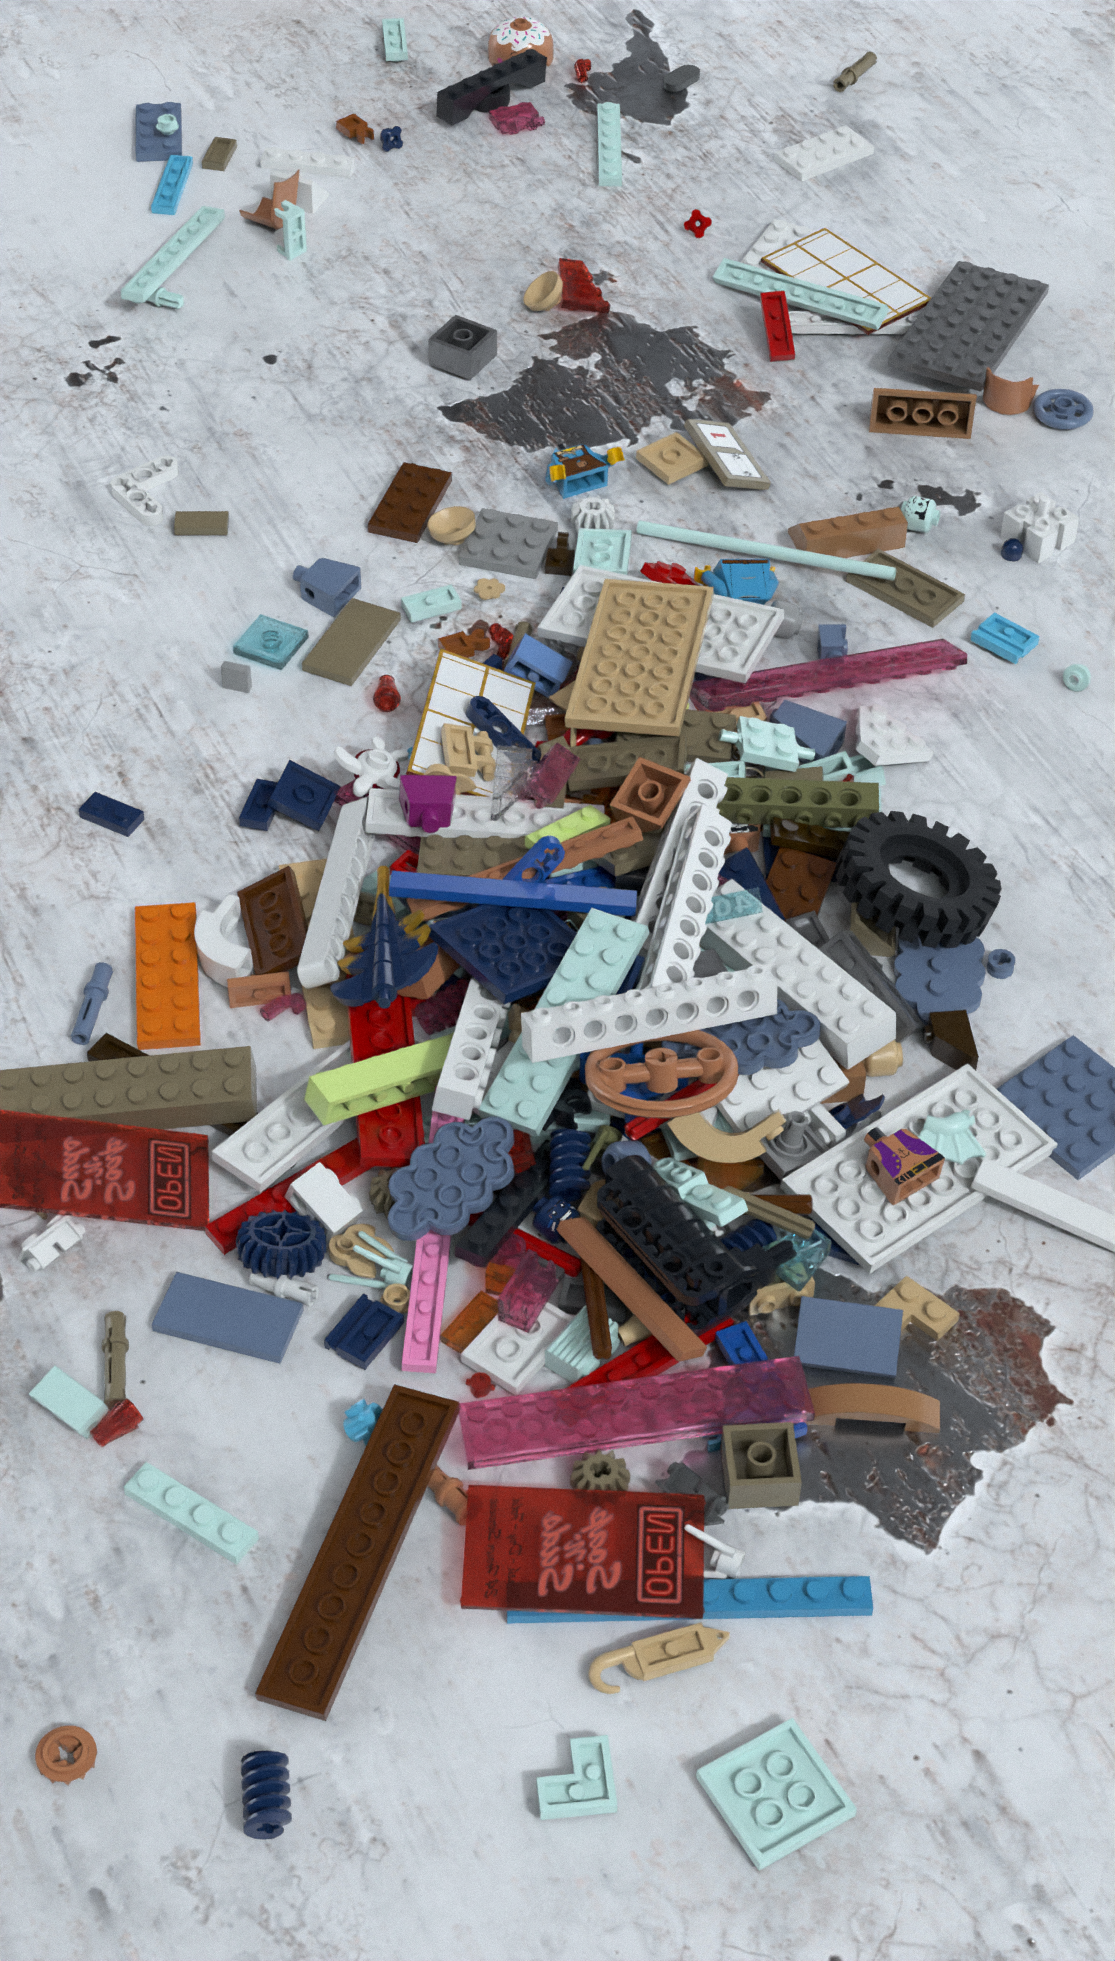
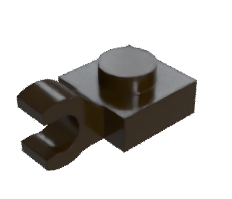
M558 532L556 548H548L545 574L572 575L575 550H568L569 532Z

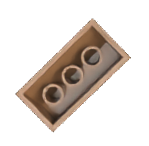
M874 388L871 399L869 432L971 439L977 395Z
M893 507L800 523L788 528V534L798 550L849 558L872 554L877 549L889 551L905 548L908 522L900 508Z

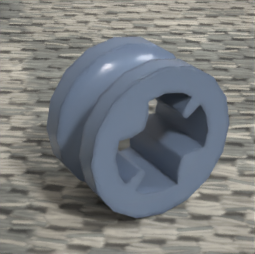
M1006 949L991 951L988 956L987 972L997 979L1010 977L1014 971L1015 956Z

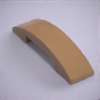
M865 1383L832 1384L801 1391L800 1414L806 1424L835 1426L836 1418L904 1423V1431L940 1432V1400L920 1392L888 1385Z

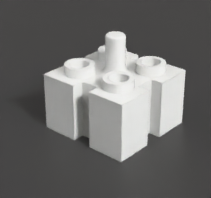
M1039 492L1027 499L1025 505L1018 504L1004 512L1000 538L1005 541L1010 538L1018 539L1024 548L1023 554L1039 564L1053 555L1054 548L1061 551L1075 542L1079 517L1065 507L1056 508V501Z

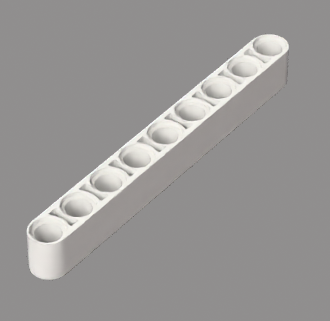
M369 796L341 807L298 964V977L306 989L336 981L340 974L341 968L337 962L344 958L346 948L343 942L349 939L375 838V833H365Z

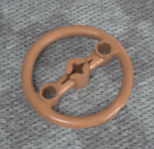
M695 1030L592 1051L586 1060L585 1079L592 1094L606 1106L617 1111L646 1118H675L702 1112L723 1101L737 1084L738 1062L733 1051L723 1041L704 1031ZM653 1041L681 1042L702 1048L698 1051L695 1058L678 1059L676 1052L667 1048H656L648 1051L645 1055V1063L626 1064L620 1058H608L615 1052L628 1046ZM697 1077L703 1083H717L699 1095L674 1101H646L620 1094V1092L626 1089V1084L646 1082L647 1089L655 1093H668L678 1087L679 1078Z

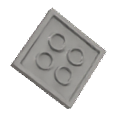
M482 508L477 517L475 529L469 535L460 553L459 565L536 579L547 556L548 548H550L558 531V522Z

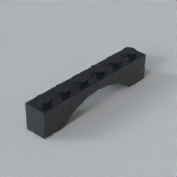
M528 49L458 83L449 85L447 88L437 92L436 117L454 125L467 119L476 106L499 87L517 83L533 88L545 82L547 57L534 49Z

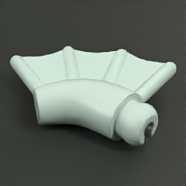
M963 1110L961 1113L955 1112L944 1118L928 1115L923 1130L917 1136L942 1154L946 1161L962 1165L970 1158H983L986 1156V1152L969 1130V1126L975 1123L974 1115L969 1116V1110Z

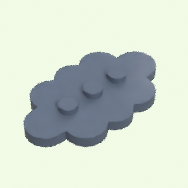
M918 934L913 943L902 939L898 940L897 949L899 955L896 957L893 967L894 975L897 978L895 987L910 1007L916 1009V1014L924 1025L928 1024L929 1012L966 1010L967 1014L979 1008L982 999L980 987L983 985L986 975L985 967L982 965L985 948L980 939L976 937L973 942L967 945L960 942L956 948H945L941 942H939L936 948L922 946Z
M777 999V1014L700 1029V1031L717 1037L733 1051L738 1062V1074L751 1075L760 1071L764 1066L776 1069L785 1068L793 1064L798 1058V1048L812 1045L820 1037V1021L811 1012L804 1010L789 1011L787 1005ZM662 1041L661 1043L662 1048L675 1051L678 1059L695 1058L698 1051L702 1049L681 1042Z
M493 1116L483 1118L473 1127L462 1122H451L438 1129L433 1143L417 1147L411 1154L410 1166L400 1168L393 1173L389 1180L388 1187L395 1204L389 1210L387 1219L393 1235L403 1241H413L420 1239L430 1230L440 1235L449 1236L457 1234L468 1224L470 1214L487 1209L493 1201V1191L502 1189L514 1177L513 1161L508 1154L514 1144V1133L510 1123L501 1117Z

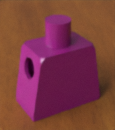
M400 775L399 802L407 825L410 827H422L427 833H435L440 827L447 828L451 826L455 806L457 776Z

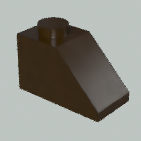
M967 1011L929 1012L928 1024L923 1026L922 1033L924 1044H929L932 1057L955 1070L969 1064L976 1071L979 1056Z

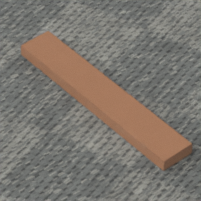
M585 1217L560 1221L557 1227L558 1233L678 1362L704 1355L707 1346Z

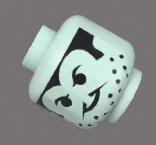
M912 496L902 504L901 511L908 522V530L927 533L933 525H938L940 510H936V503L933 499Z

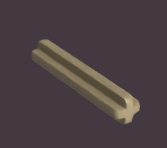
M726 1186L723 1189L745 1200L748 1211L745 1212L746 1214L804 1239H809L815 1229L813 1221L732 1186Z

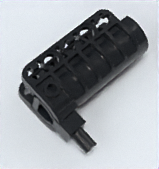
M640 1155L627 1156L608 1168L605 1174V1185L599 1188L597 1192V1207L600 1210L599 1213L604 1218L598 1222L596 1229L661 1298L666 1293H672L677 1298V1302L665 1303L684 1323L685 1315L691 1321L697 1319V1325L692 1323L686 1324L697 1337L742 1311L755 1298L757 1290L775 1281L776 1268L797 1256V1252L793 1249V1243L790 1240H784L766 1251L758 1243L744 1252H741L737 1246L729 1250L647 1160ZM605 1230L616 1231L617 1239L611 1233L605 1235ZM632 1248L638 1256L627 1258L622 1254V1251ZM645 1271L651 1276L656 1275V1282L650 1277L645 1279Z

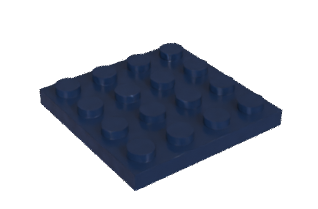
M487 904L429 925L431 929L429 937L504 1005L547 988L577 934L551 910Z

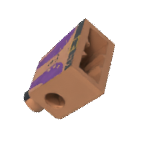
M875 1127L866 1134L864 1142L870 1147L865 1165L866 1170L893 1206L940 1178L945 1157L909 1130L900 1129L887 1137L878 1127Z

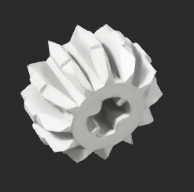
M588 495L586 499L578 498V502L573 503L571 523L577 533L579 528L613 529L615 510L614 506L609 504L608 499L601 500L599 495L595 498Z

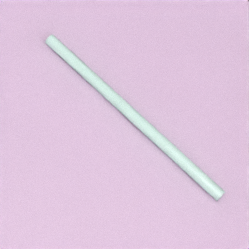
M641 520L637 524L638 534L894 581L896 576V567Z

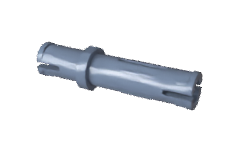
M96 963L91 980L85 985L83 992L85 997L71 1034L72 1041L78 1045H87L89 1043L101 1005L108 997V985L113 969L107 963Z

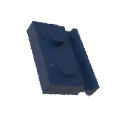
M363 1293L324 1339V1346L328 1350L330 1348L335 1350L340 1357L366 1370L404 1324V1315L377 1300L373 1302L368 1299V1295Z

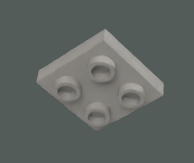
M793 1111L789 1113L787 1123L782 1126L784 1131L769 1141L766 1137L761 1139L767 1150L759 1157L781 1181L830 1150L807 1125L809 1122L808 1117H805V1114L802 1112Z

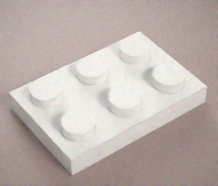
M522 1287L461 1353V1362L517 1396L545 1364V1349L574 1317Z

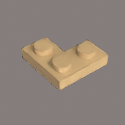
M908 1276L903 1278L875 1305L903 1310L901 1331L911 1322L936 1341L958 1322L960 1314Z

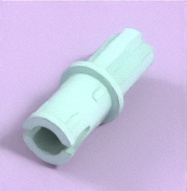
M163 287L158 288L146 300L155 303L159 307L164 305L180 309L184 305V297L182 295L169 292Z

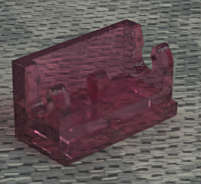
M557 742L544 754L518 794V797L523 801L528 800L530 797L536 799L538 802L535 808L542 809L547 804L551 805L581 759Z
M530 1249L526 1252L498 1298V1321L527 1333L530 1332L559 1284V1279H556V1266L554 1262L550 1260L546 1268L542 1267L538 1263L539 1257L537 1252Z

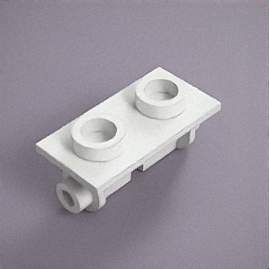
M72 1210L65 1216L61 1213L58 1214L46 1225L47 1230L40 1236L36 1233L29 1236L21 1244L22 1251L18 1261L21 1262L27 1257L28 1261L26 1264L32 1272L42 1271L60 1256L53 1247L55 1244L65 1253L81 1241L86 1231L82 1224L79 1222L74 1224L71 1221L75 1211Z

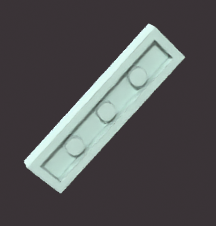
M147 1462L124 1486L125 1495L236 1565L259 1540L258 1531Z

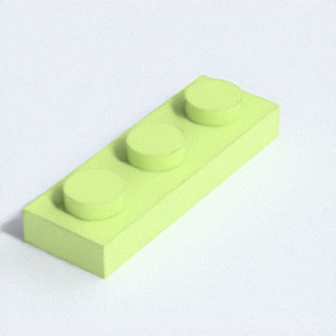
M589 805L525 836V846L531 849L539 839L545 836H554L560 842L610 825L611 819L592 805Z

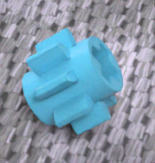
M365 1399L352 1405L350 1409L345 1411L348 1418L343 1422L347 1436L354 1442H359L363 1439L365 1445H367L383 1409L377 1403L367 1405Z

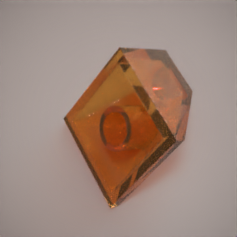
M699 1156L697 1169L705 1173L708 1183L720 1189L732 1186L742 1191L763 1174L765 1162L763 1160L750 1159L737 1163H721Z

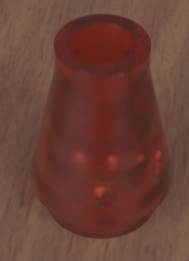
M382 675L379 678L378 686L373 695V703L382 712H392L399 706L401 696L396 687L394 677Z
M126 1398L122 1402L117 1401L96 1427L89 1432L99 1446L103 1448L108 1443L138 1429V1424L144 1419L135 1405Z

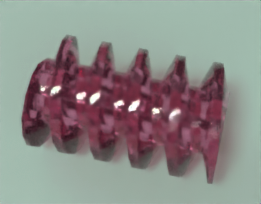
M460 979L456 981L455 985L452 984L446 987L445 991H439L435 996H431L425 1002L416 1005L415 1014L417 1020L427 1034L432 1035L434 1030L440 1032L446 1030V1027L456 1026V1021H458L471 979Z

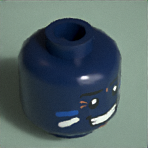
M556 1195L550 1199L543 1197L532 1210L535 1213L532 1226L551 1244L568 1243L558 1233L557 1227L560 1221L580 1218L579 1211L564 1197Z

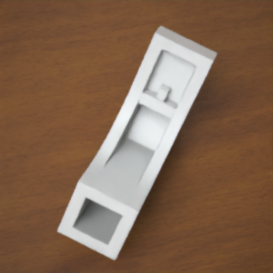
M230 894L226 896L221 904L216 906L213 913L202 910L196 920L194 929L198 959L202 969L212 980L228 987L227 979L251 976L254 972L251 949L227 941V938L242 920L239 897Z

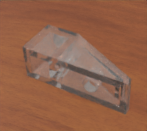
M507 746L497 747L491 821H497L529 790L530 778H536L537 761L532 760V749Z

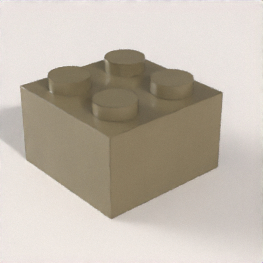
M793 1422L723 1425L720 1450L726 1499L729 1504L728 1509L799 1506L802 1481Z

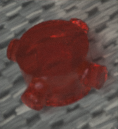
M483 1372L475 1373L471 1379L467 1378L465 1383L470 1386L471 1393L477 1399L487 1396L496 1387L495 1384H491L490 1376Z

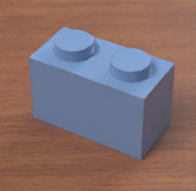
M525 633L514 648L504 672L535 682L534 690L549 698L562 686L573 662Z

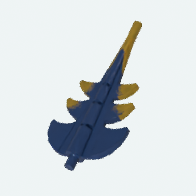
M380 866L377 870V893L370 932L343 942L347 950L359 953L337 962L345 973L356 975L347 980L333 983L330 987L336 1000L344 1006L357 1007L375 1000L381 1008H388L391 1002L397 998V990L418 982L429 972L438 954V946L435 942L419 949L427 940L431 931L427 924L416 929L425 917L422 910H417L400 920H396L392 897L389 896V868L387 866Z

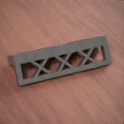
M841 930L819 948L828 958L896 1012V1042L902 1043L913 1033H920L923 1030L924 1023L853 931Z

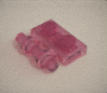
M521 102L518 105L499 107L489 111V120L497 130L501 131V134L510 133L513 135L519 133L520 130L528 129L531 131L545 125L544 117H539V112L531 102Z

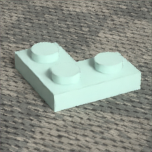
M608 1735L571 1738L570 1751L573 1774L536 1777L540 1820L617 1812V1798Z

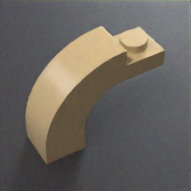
M777 1109L751 1128L737 1133L724 1132L715 1128L708 1122L702 1112L672 1118L667 1122V1125L677 1139L698 1156L715 1162L737 1163L753 1159L765 1153L767 1148L761 1139L766 1137L769 1141L783 1132L784 1129L781 1125L786 1122V1118Z

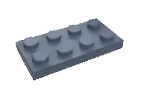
M147 102L137 104L136 161H168L170 155L182 156L181 103L165 102L162 104H152ZM164 114L175 116L179 128L171 135L162 134L156 128L159 116Z

